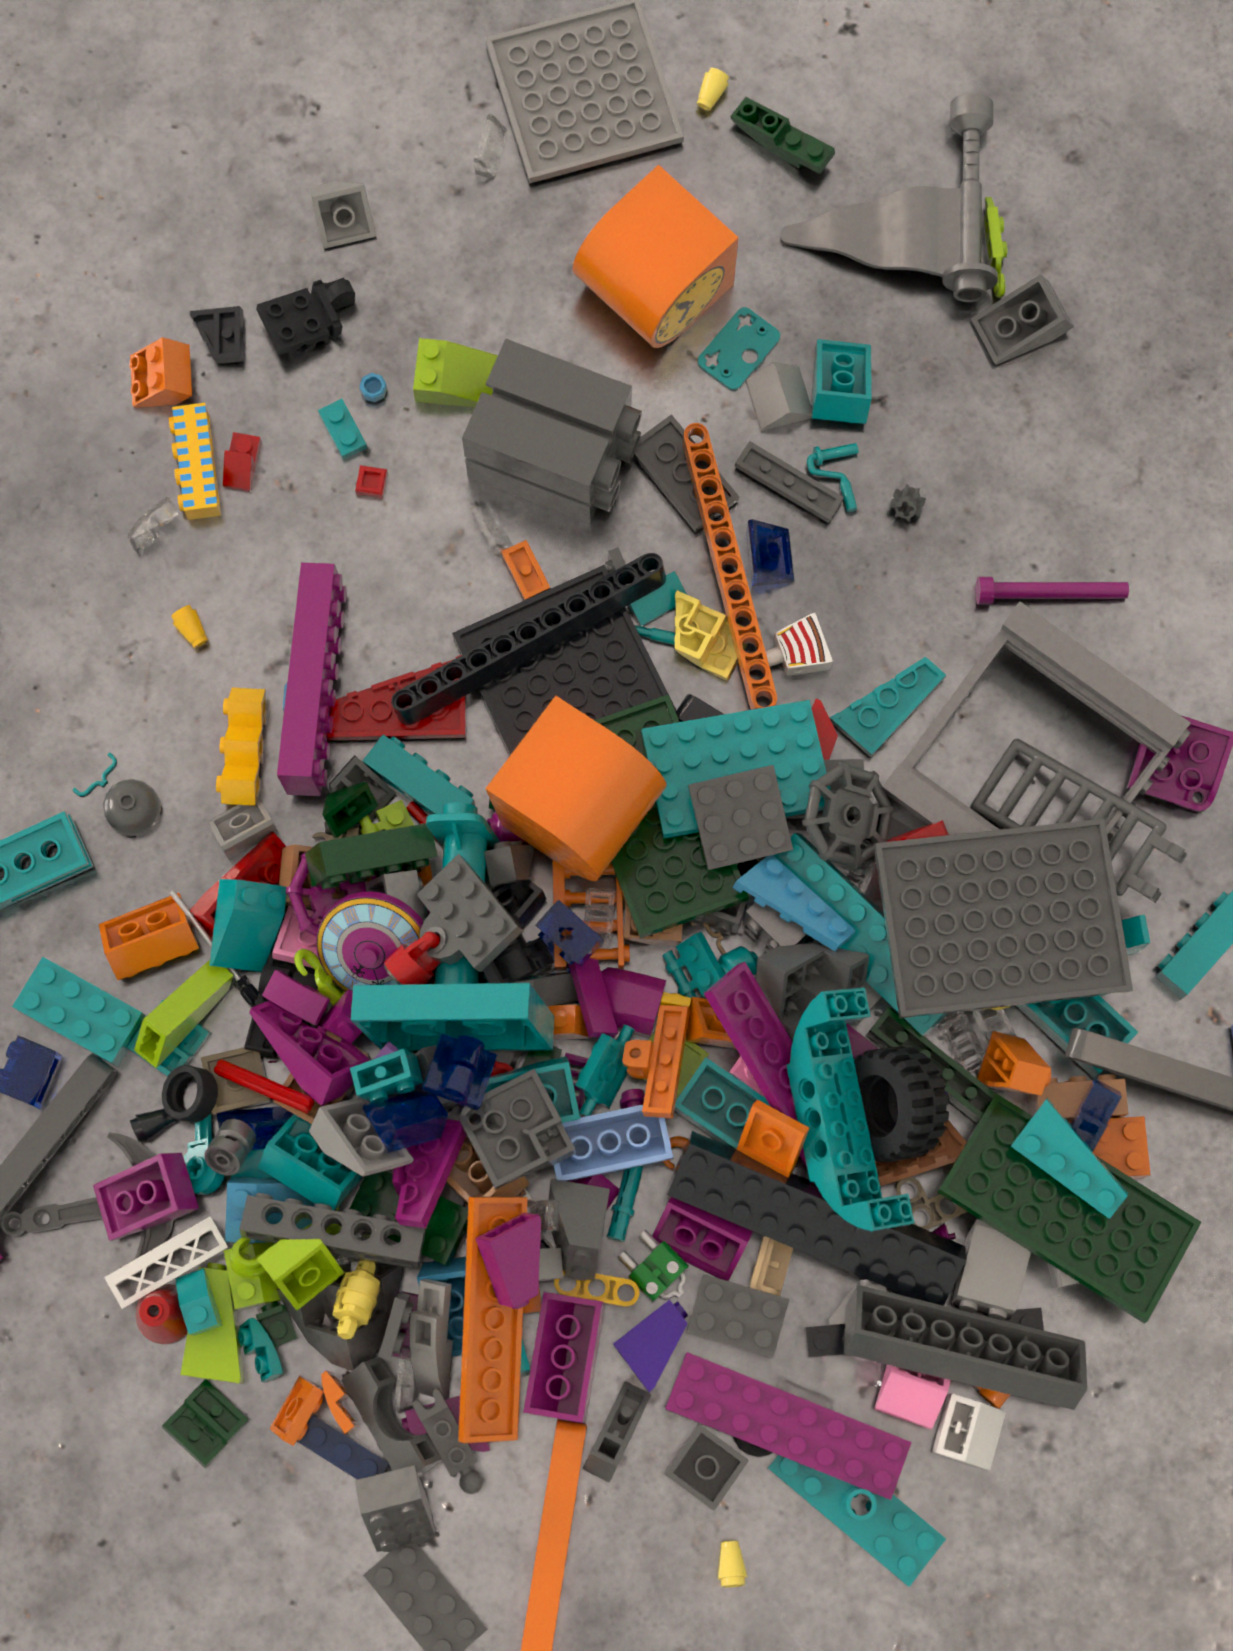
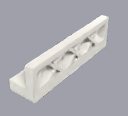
M210 1216L104 1278L120 1307L123 1309L225 1250L228 1246ZM212 1231L219 1246L210 1251L197 1249L199 1238ZM195 1241L193 1247L186 1246L189 1243ZM182 1248L192 1251L190 1261L185 1266L181 1267L170 1264L172 1255L177 1250ZM195 1252L203 1254L202 1256L193 1260ZM169 1256L167 1263L160 1261ZM153 1264L166 1266L163 1278L157 1282L144 1279L146 1268ZM169 1267L178 1269L173 1273L167 1275ZM142 1271L140 1278L133 1277ZM127 1279L138 1281L136 1294L124 1300L116 1286ZM142 1283L150 1284V1286L140 1291Z

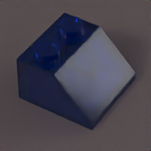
M414 1091L388 1098L386 1101L363 1105V1111L389 1153L441 1138L448 1118V1113L436 1094L430 1092Z

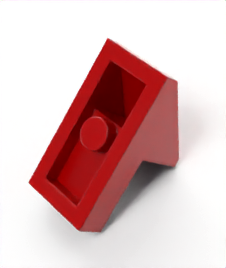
M233 432L230 449L224 452L223 487L250 492L261 445V438L259 436Z

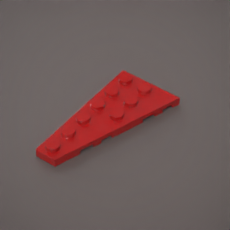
M451 661L442 664L439 662L431 665L430 668L415 673L412 671L371 685V688L347 693V696L336 699L335 706L330 707L329 716L333 718L332 733L327 734V741L379 740L382 735L389 739L392 736L397 739L466 738V696L412 725L402 724L398 720L391 703L392 696L398 690Z

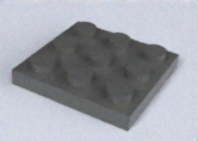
M774 765L688 785L707 870L793 850Z

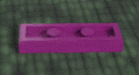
M573 957L568 964L588 1036L600 1038L603 1033L614 1038L618 1034L598 960Z

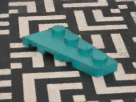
M925 656L897 674L893 679L875 688L868 695L856 700L846 709L831 716L830 720L833 725L859 748L872 757L945 679L946 674Z

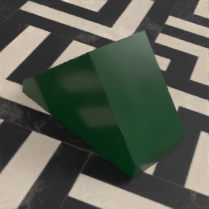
M362 782L327 794L322 815L333 837L338 838L377 808L378 804L367 782Z

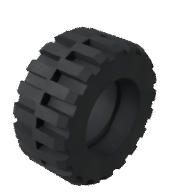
M904 1046L865 1051L854 1059L875 1161L893 1162L924 1156L930 1149L935 1148L940 1141L938 1138L942 1137L946 1127L944 1123L949 1119V1111H947L949 1095H946L944 1090L947 1087L943 1078L939 1077L940 1071L937 1066L930 1064L931 1059L924 1053H920L917 1049L905 1048ZM890 1084L897 1095L899 1104L897 1123L893 1120L888 1107Z

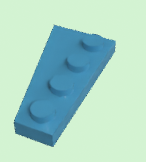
M773 855L765 857L740 877L732 887L740 893L744 890L755 897L754 902L762 907H765L767 904L780 912L779 917L788 923L790 921L796 922L803 927L804 933L833 951H837L856 932L851 925Z

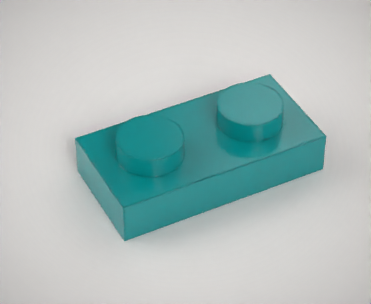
M343 399L318 410L319 416L343 460L368 448Z

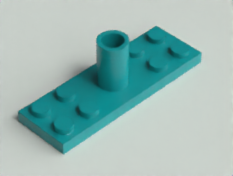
M777 1455L767 1467L908 1587L911 1586L946 1540L943 1535L895 1495L892 1496L891 1500L780 1455ZM862 1494L866 1499L865 1509L857 1514L851 1508V1500L853 1497Z

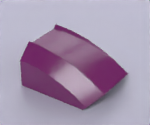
M612 967L602 970L601 973L617 1029L622 1030L625 1024L635 1030L633 1034L650 1038L667 980Z

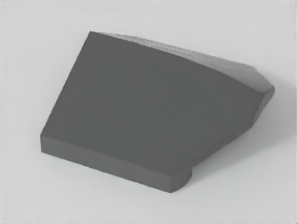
M354 755L329 783L330 793L367 782L378 804V807L368 814L372 821L376 816V811L382 809L396 793Z

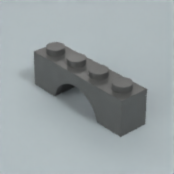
M376 1357L362 1362L341 1380L348 1396L354 1402L362 1416L363 1422L373 1435L378 1448L382 1451L392 1471L415 1465L420 1478L442 1460L428 1434H412L406 1431L396 1420L392 1410L391 1397L397 1381L383 1358Z

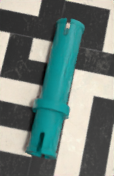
M644 1165L624 1170L616 1204H613L611 1209L613 1215L606 1236L610 1239L625 1242L628 1224L635 1212L633 1206Z

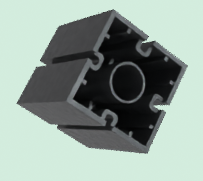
M505 338L486 382V386L493 389L492 395L481 393L462 436L467 477L591 524L597 508L608 512L611 510L620 488L621 480L616 478L621 460L630 463L634 457L632 450L638 447L641 432L637 428L641 420L642 411L631 407L632 386Z

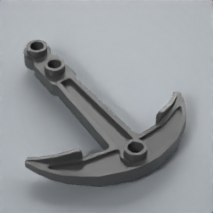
M110 1132L107 1136L123 1151L132 1166L155 1156L146 1146L130 1137ZM94 1197L64 1205L50 1204L25 1209L22 1214L9 1212L2 1219L1 1228L8 1235L19 1236L25 1231L36 1233L61 1228L64 1224L102 1219L97 1198ZM47 1213L49 1215V1222L41 1224L40 1217ZM15 1219L20 1221V1227L17 1230L11 1228V1222ZM173 1220L148 1228L147 1234L142 1233L134 1260L166 1242L172 1231Z

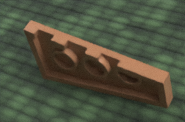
M948 1120L944 1123L946 1129L943 1136L938 1138L940 1140L934 1149H930L926 1155L893 1162L875 1161L880 1187L955 1162L966 1144L965 1139Z

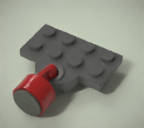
M457 854L416 894L431 912L423 922L420 939L409 946L405 944L400 945L384 961V968L398 985L426 984L434 976L432 971L441 962L451 965L458 962L463 956L467 958L477 971L481 972L523 930L465 858Z

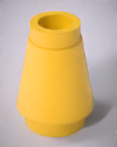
M191 605L184 606L171 615L174 621L172 624L192 644L193 648H197L208 641L196 609L193 610Z

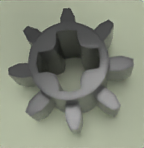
M906 484L905 488L901 491L895 489L894 499L891 500L890 507L895 508L896 517L900 516L910 521V518L914 515L921 516L926 498L920 497V488L915 489Z

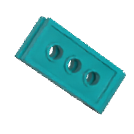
M63 811L0 840V869L5 871V876L0 881V910L94 867L70 814L67 815ZM57 845V854L49 858V848ZM27 857H30L31 865L29 866V868L23 870V860Z

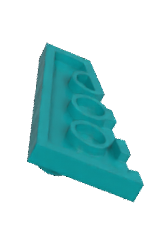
M1047 1097L1012 1143L1011 1147L1110 1219L1128 1196V1192L1107 1167L1098 1160L1085 1141H1082L1069 1122L1061 1116Z

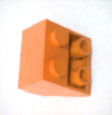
M162 337L130 355L129 366L131 369L133 407L176 405L192 396L189 344Z

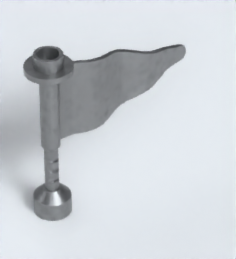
M968 93L955 97L950 103V127L963 137V182L960 188L915 186L894 192L877 200L836 208L809 221L784 226L781 230V240L783 243L802 248L836 252L873 268L914 270L943 277V285L953 291L955 299L963 302H976L984 299L987 295V290L993 288L998 281L996 269L981 263L982 184L979 182L980 136L993 126L992 99L983 94Z

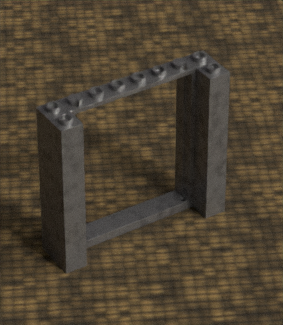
M1019 601L982 656L901 764L899 763L882 786L886 795L926 824L930 825L943 820L949 835L999 830L915 769V766L1004 646L1155 753V756L1123 797L1124 800L1135 806L1136 804L1132 801L1138 793L1144 795L1152 785L1153 781L1149 778L1155 770L1161 772L1169 762L1170 758L1166 755L1172 747L1178 749L1191 732L1187 730V727L1191 722ZM1115 808L1105 822L1108 841L1112 839L1119 829L1115 824L1121 815L1124 818L1128 816Z

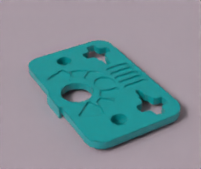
M742 307L699 355L698 365L727 388L737 390L753 371L757 370L764 362L765 357L779 342L781 334L778 329L751 309ZM740 315L743 317L750 315L752 325H744L737 330L741 321L738 317ZM753 350L757 353L758 358L754 363H747L742 358L743 352ZM720 351L716 359L719 364L717 366L714 364L707 366L705 356H713Z

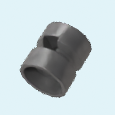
M229 1119L223 1122L215 1138L204 1153L207 1165L222 1175H234L237 1173L256 1142L254 1130L241 1120Z

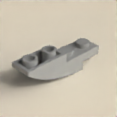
M425 1278L419 1281L417 1310L411 1312L410 1350L413 1373L420 1394L433 1397V1389L439 1387L444 1398L448 1399L453 1340L447 1339L451 1284Z

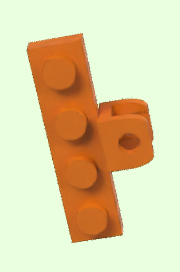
M660 1005L654 1042L652 1043L650 1040H630L625 1043L622 1062L628 1067V1075L637 1079H647L642 1109L644 1117L673 1118L690 1015L688 1006Z

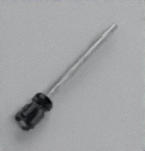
M174 889L170 891L169 894L208 945L212 947L210 936ZM227 968L234 975L233 977L236 982L233 985L235 988L241 987V996L248 1005H252L255 999L257 1000L259 994L253 984L246 983L248 979L246 974L240 977L235 969Z

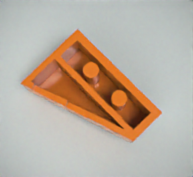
M993 1031L977 1079L989 1088L1005 1092L1042 1096L1044 1088L1049 1085L1051 1080V1068L1026 1039Z

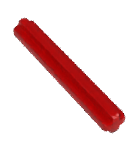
M223 1059L218 1060L214 1067V1072L218 1076L304 1113H309L314 1106V1099L310 1096Z

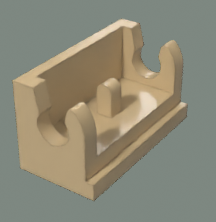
M763 1236L749 1287L780 1296L793 1248Z

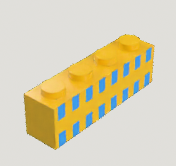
M205 403L172 407L173 417H169V427L171 434H175L176 443H172V453L174 460L178 459L179 468L175 469V479L177 486L181 485L182 494L178 495L179 510L185 512L188 520L221 516L210 416Z

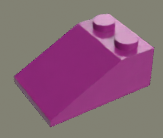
M160 1153L93 1185L109 1241H114L177 1219L199 1209L182 1153Z

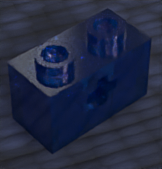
M559 899L535 925L541 930L538 936L549 946L555 943L561 948L562 951L559 955L571 966L576 962L582 967L605 941ZM565 929L572 931L571 934L574 938L571 941L565 939L564 934H562Z

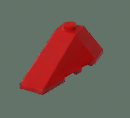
M270 832L220 879L244 880L275 885L279 883L282 849L287 846L274 832ZM219 880L190 909V912L211 939H213Z

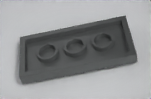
M671 414L642 435L636 449L633 448L632 451L634 458L696 533L703 527L683 450L685 430ZM689 437V440H690L692 443H695V442L692 440V438ZM704 461L695 463L699 469L709 467L708 463ZM719 472L727 505L730 508L739 501V496ZM704 487L702 489L706 495L716 493L712 487ZM715 512L708 516L713 520L720 514Z
M410 1543L399 1546L395 1551L385 1555L363 1575L424 1651H464L488 1630L419 1544Z

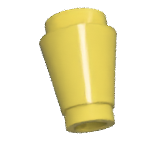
M710 68L709 72L704 74L696 104L706 111H711L717 100L729 86V76L719 69Z
M739 1541L722 1542L718 1580H721V1587L745 1586V1578L748 1575L739 1547Z

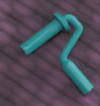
M857 443L823 450L819 446L813 447V454L807 457L809 472L816 476L840 479V488L847 512L856 511L858 508L851 482L847 479L846 475L839 472L815 469L814 462L817 466H820L824 460L858 454L859 448Z

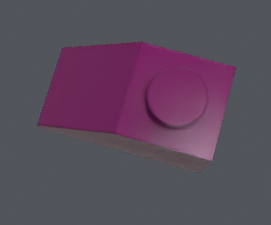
M348 989L319 1021L318 1025L341 1039L352 1043L362 1031L351 1021L353 991Z

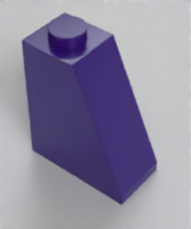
M669 1299L613 1343V1346L648 1392L655 1388L688 1324L685 1320L688 1314L678 1301L673 1304Z

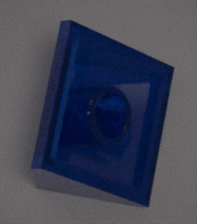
M754 519L748 520L746 540L751 586L794 582L789 529Z

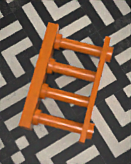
M553 860L555 972L567 971L566 963L573 957L597 960L618 959V969L624 970V962H630L629 945H624L623 899L617 878L616 891L571 892V890H565V879H570V876L579 875ZM611 863L602 875H615ZM617 903V920L571 921V918H565V907H571V904ZM617 931L618 948L572 949V946H566V935H571V932Z

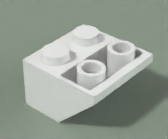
M948 1394L932 1453L990 1471L1006 1412L956 1394Z

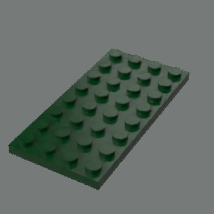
M668 694L594 721L622 738L646 758L641 730L643 728L678 723L679 719ZM656 802L611 861L640 939L749 900V895L746 891L743 890L740 893L732 888L741 877L736 864L707 870L699 832L663 838Z
M996 1093L937 1193L1145 1324L1151 1317L1202 1222L1097 1157L1128 1192V1196L1110 1219L1011 1147L1033 1116Z

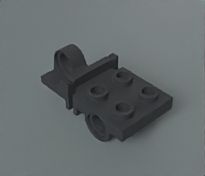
M344 277L328 283H323L322 279L313 282L311 294L308 288L259 303L256 310L278 355L290 352L292 356H301L311 351L318 342L328 343L329 335L333 341L337 340V336L342 333L343 326L335 310L354 304L355 291L350 281L345 280Z
M517 915L513 916V919L521 926L522 924ZM519 934L483 971L486 980L490 984L513 983L553 964L555 961L542 937L526 943L522 934Z
M269 953L267 964L263 966L258 987L259 994L257 1000L255 999V1006L269 1001L262 994L275 970L282 971L299 983L309 985L317 990L315 970L304 966L308 974L303 976L294 963L273 959L272 954ZM252 1018L244 1049L260 1053V1056L275 1059L277 1052ZM302 1019L303 1023L311 1027L310 1022Z

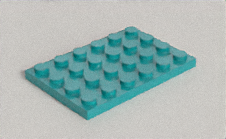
M810 700L643 728L641 730L646 758L661 773L667 784V787L656 801L663 838L698 832L688 789L689 784L774 765L785 817L806 813L810 794V782L819 779L827 773ZM822 796L818 811L824 809L825 799Z

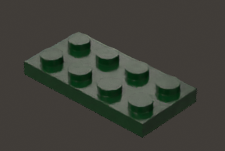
M382 1171L364 1176L349 1209L361 1212V1216L373 1218V1215L379 1214L390 1217L391 1221L398 1222L395 1217L399 1196L392 1182L393 1174ZM440 1196L425 1228L422 1254L449 1267L468 1226V1209ZM397 1235L387 1236V1238L397 1243L401 1241V1238Z

